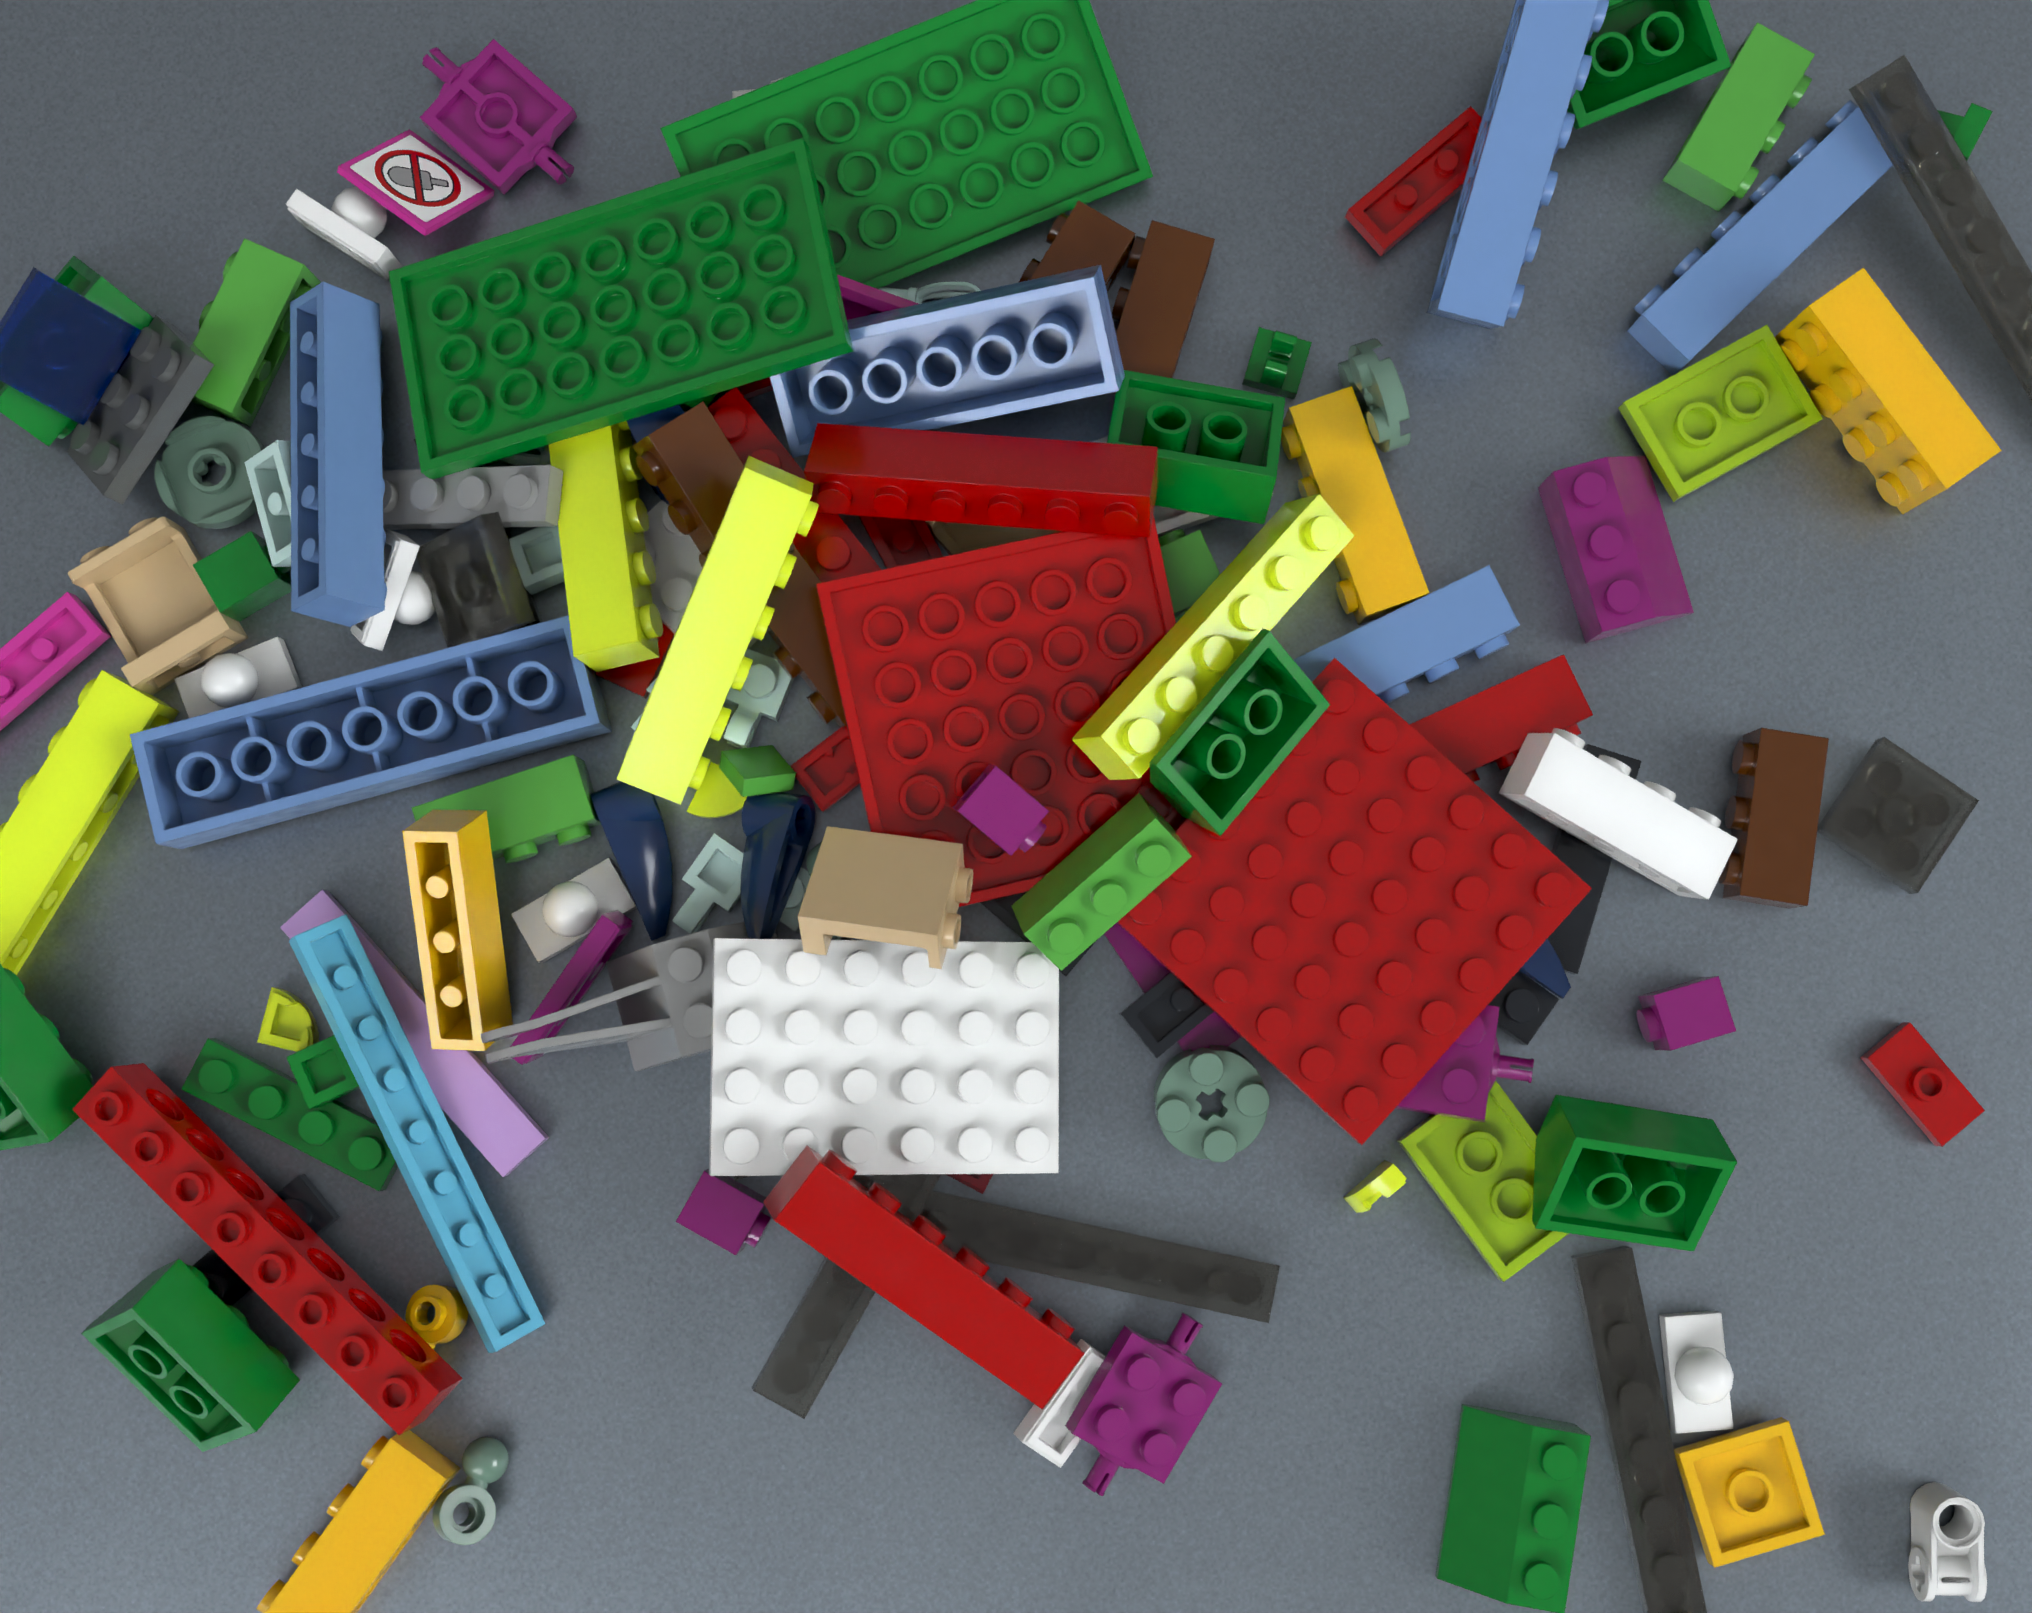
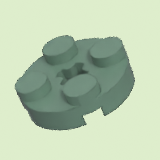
M1372 338L1350 346L1348 360L1338 363V373L1343 388L1353 387L1373 443L1382 452L1386 453L1410 443L1411 432L1400 435L1399 422L1410 419L1397 370L1390 357L1382 360L1378 359L1373 350L1383 345L1378 339Z
M202 416L191 419L170 433L165 440L168 446L163 452L162 460H156L154 469L158 493L169 509L197 527L204 529H223L238 525L257 511L244 463L265 449L262 442L254 434L235 422L226 421L215 416ZM211 460H214L220 466H226V473L222 476V481L216 485L210 481L202 482L201 476L208 472L207 463Z
M1209 1045L1210 1048H1199L1194 1051L1190 1048L1174 1056L1160 1072L1154 1086L1155 1114L1164 1136L1176 1149L1194 1158L1209 1159L1213 1162H1225L1230 1160L1235 1153L1248 1147L1258 1136L1267 1117L1270 1097L1259 1072L1242 1053L1223 1045ZM1216 1089L1222 1091L1223 1094L1220 1101L1224 1105L1223 1108L1217 1113L1201 1114L1202 1106L1197 1100L1198 1095L1202 1092L1211 1095Z

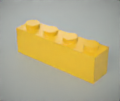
M1350 386L1289 407L1283 420L1284 427H1282L1281 444L1289 460L1297 459L1303 478L1298 479L1301 498L1320 494L1355 535L1333 560L1341 578V581L1336 582V590L1345 613L1353 612L1357 624L1360 625L1383 617L1428 595L1429 590L1353 387Z
M432 810L402 831L431 1048L486 1051L495 1041L482 1043L480 1034L513 1025L487 810Z
M410 1430L400 1436L396 1434L390 1440L384 1435L381 1436L361 1462V1465L368 1470L357 1486L354 1487L348 1483L340 1491L326 1511L327 1514L333 1517L331 1522L321 1535L314 1531L308 1536L291 1560L298 1568L287 1583L279 1579L263 1597L256 1610L260 1613H358L431 1511L438 1497L446 1490L461 1468Z

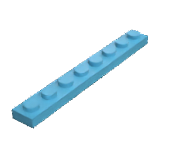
M345 914L295 935L289 940V943L488 1353L497 1352L545 1324L543 1317L348 915Z

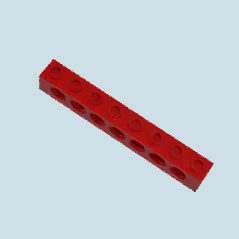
M144 1063L110 1067L72 1109L399 1436L425 1421L463 1379Z

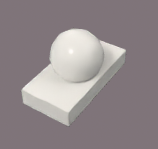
M358 187L346 188L338 194L333 202L332 211L298 189L295 190L287 201V210L303 227L385 280L390 279L389 271L402 267V264L388 247L374 239L384 230L387 222L386 208Z
M391 530L385 532L384 581L387 586L385 610L351 626L350 629L351 633L364 646L383 651L393 620L407 625L420 624L431 618L438 604V593L432 580L421 572L411 571L420 546L408 536Z
M278 636L236 654L217 655L207 662L204 667L174 679L189 718L302 688L285 641Z
M607 858L573 879L557 884L547 894L511 915L538 963H544L585 939L602 914L619 910L626 915L637 909L614 861L611 858Z
M1712 1310L1660 1314L1659 1320L1671 1431L1677 1434L1733 1429L1730 1391L1733 1385L1734 1374L1729 1361L1726 1359L1721 1312Z

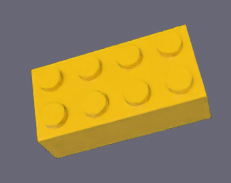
M1864 267L1810 304L1775 336L1794 371L1809 389L1810 398L1819 413L1833 421L1843 435V444L1848 453L1854 459L1866 465L1876 479V487L1881 497L1888 504L1897 507L1902 515L1945 491L2002 451Z

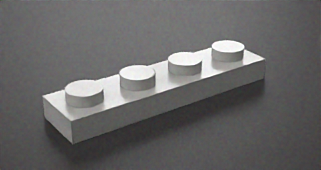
M552 465L474 467L437 479H429L421 473V469L383 471L385 482L383 496L384 530L558 526L563 470Z

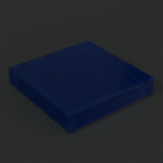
M33 267L0 321V381L84 426L140 335L141 330Z

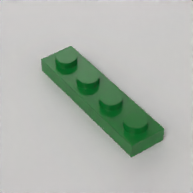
M216 1038L207 1039L181 1088L185 1092L379 1192L387 1189L398 1168L376 1120L337 1100L328 1102L315 1109H308L296 1079Z

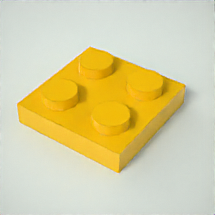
M1780 1417L1672 1449L1707 1562L1714 1568L1825 1535L1788 1420Z

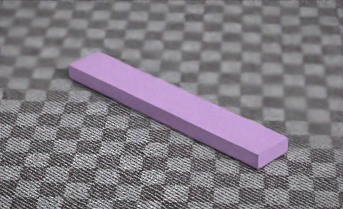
M322 889L280 928L291 939L295 935L345 914L348 915L441 1109L502 1177L508 1176L549 1138L548 1135L472 1051L431 1048L425 998L328 890Z

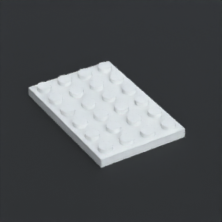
M714 938L709 1175L781 1176L787 1172L807 1145L823 1157L829 1149L834 1151L857 1170L855 1175L1058 1173L1059 968L1032 942L959 941L956 949H947L942 969L929 967L928 951L921 947L870 940H831L827 955L805 953L801 939Z

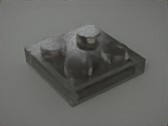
M499 512L481 514L419 547L417 558L430 590L432 603L448 648L512 631L535 621L528 595L524 589L511 550L510 541L504 530Z
M1882 737L1875 740L1819 824L1817 832L1908 894H1913L1920 891L1979 800L1887 738Z

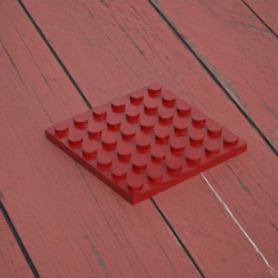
M1154 515L1150 537L1062 531L816 584L870 832L963 844L965 868L973 869V886L969 902L960 903L959 907L1029 891L1138 793L1152 805L1175 831L1185 822L1186 818L1182 817L1150 782V767L1140 779L1109 780L1072 740L1075 734L1176 624ZM989 764L997 766L1049 811L1041 820L1047 826L1046 830L1026 852L1018 848L1012 856L1009 855L953 808Z
M1334 658L1312 682L1329 702V707L1221 836L1190 821L1188 818L1175 832L1192 857L1117 923L1358 1144L1363 1145L1592 888Z

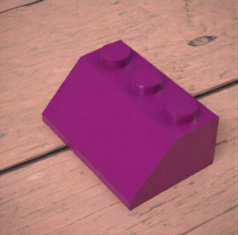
M1646 456L1600 458L1553 471L1541 483L1538 490L1585 644L1694 613Z

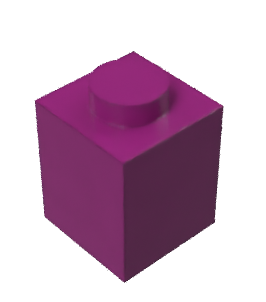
M992 764L986 767L953 806L956 811L1011 856L1018 848L1023 852L1028 851L1047 828L1041 820L1049 811L1002 770Z
M1719 976L1701 977L1638 996L1642 1009L1637 1010L1638 1025L1644 1039L1648 1043L1653 1042L1655 1050L1672 1051L1736 1032Z
M709 1169L702 1173L676 1222L730 1253L737 1255L744 1249L746 1244L753 1248L758 1245L772 1217L764 1214L766 1209L763 1203L766 1199L765 1196L729 1176H710Z

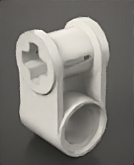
M1937 1482L1924 1484L1916 1490L1910 1502L1911 1552L1908 1570L1913 1593L1919 1601H1932L1935 1595L1964 1596L1967 1601L1981 1602L1987 1592V1574L1984 1564L1985 1521L1983 1513L1977 1504L1945 1484ZM1949 1505H1954L1955 1511L1951 1521L1945 1526H1939V1517L1942 1511Z

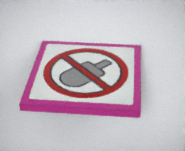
M410 129L339 165L337 170L338 174L424 236L493 198L495 190Z

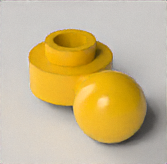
M427 1285L417 1290L410 1298L406 1308L405 1319L406 1323L435 1349L436 1344L448 1343L461 1334L468 1319V1310L457 1289L444 1285ZM433 1304L435 1307V1317L429 1323L427 1313L429 1307Z

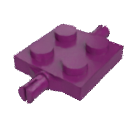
M494 39L475 59L462 64L460 67L446 57L439 48L434 47L429 50L434 60L426 54L422 64L444 84L438 98L420 116V119L447 146L503 195L512 188L526 171L534 168L536 165L540 166L559 185L567 181L564 174L569 178L572 176L574 166L552 149L556 139L577 118L574 109Z
M1487 1005L1396 1108L1485 1122L1488 1094L1496 1081V1077L1531 1083L1534 1059L1500 1055L1496 1038L1500 1007Z
M1182 1312V1316L1166 1342L1159 1339L1146 1338L1124 1325L1065 1425L1073 1435L1092 1444L1100 1453L1086 1479L1082 1482L1088 1489L1100 1496H1104V1492L1119 1467L1137 1469L1164 1484L1222 1386L1218 1379L1195 1366L1186 1355L1200 1329L1204 1326L1186 1313Z

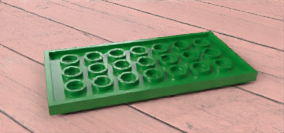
M976 0L660 128L680 177L803 138L811 152L836 272L840 276L876 289L1058 216L1061 213L1070 211L1075 207L1078 200L1087 204L1153 177L1089 0Z
M803 138L389 271L421 473L429 479L441 478L853 352L811 152Z

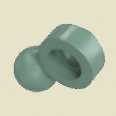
M481 1437L472 1441L465 1449L462 1457V1467L467 1476L464 1484L453 1485L438 1497L433 1508L432 1517L435 1530L444 1540L458 1545H472L484 1539L491 1531L496 1518V1507L493 1498L486 1489L489 1483L495 1482L502 1477L509 1462L508 1451L498 1439ZM464 1502L469 1510L468 1517L463 1523L457 1525L453 1519V1512L457 1505Z

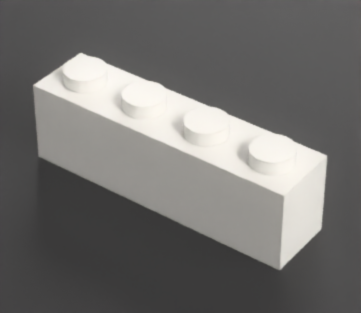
M1554 728L1552 733L1527 734L1499 794L1678 896L1709 900L1738 840L1719 828L1721 824L1719 818L1698 808L1690 807L1687 810L1674 802L1676 798L1674 792L1653 782L1645 781L1644 784L1628 776L1631 771L1628 765L1606 755H1599L1598 758L1583 750L1584 740L1568 731Z

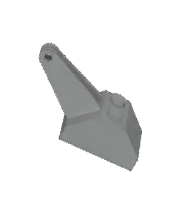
M739 922L702 930L656 943L606 962L614 992L534 1020L498 1028L480 1035L482 1043L513 1037L613 1001L617 1002L623 1026L539 1039L486 1054L487 1063L519 1056L627 1041L636 1072L711 1051L713 939H749L745 923ZM776 929L771 939H779Z

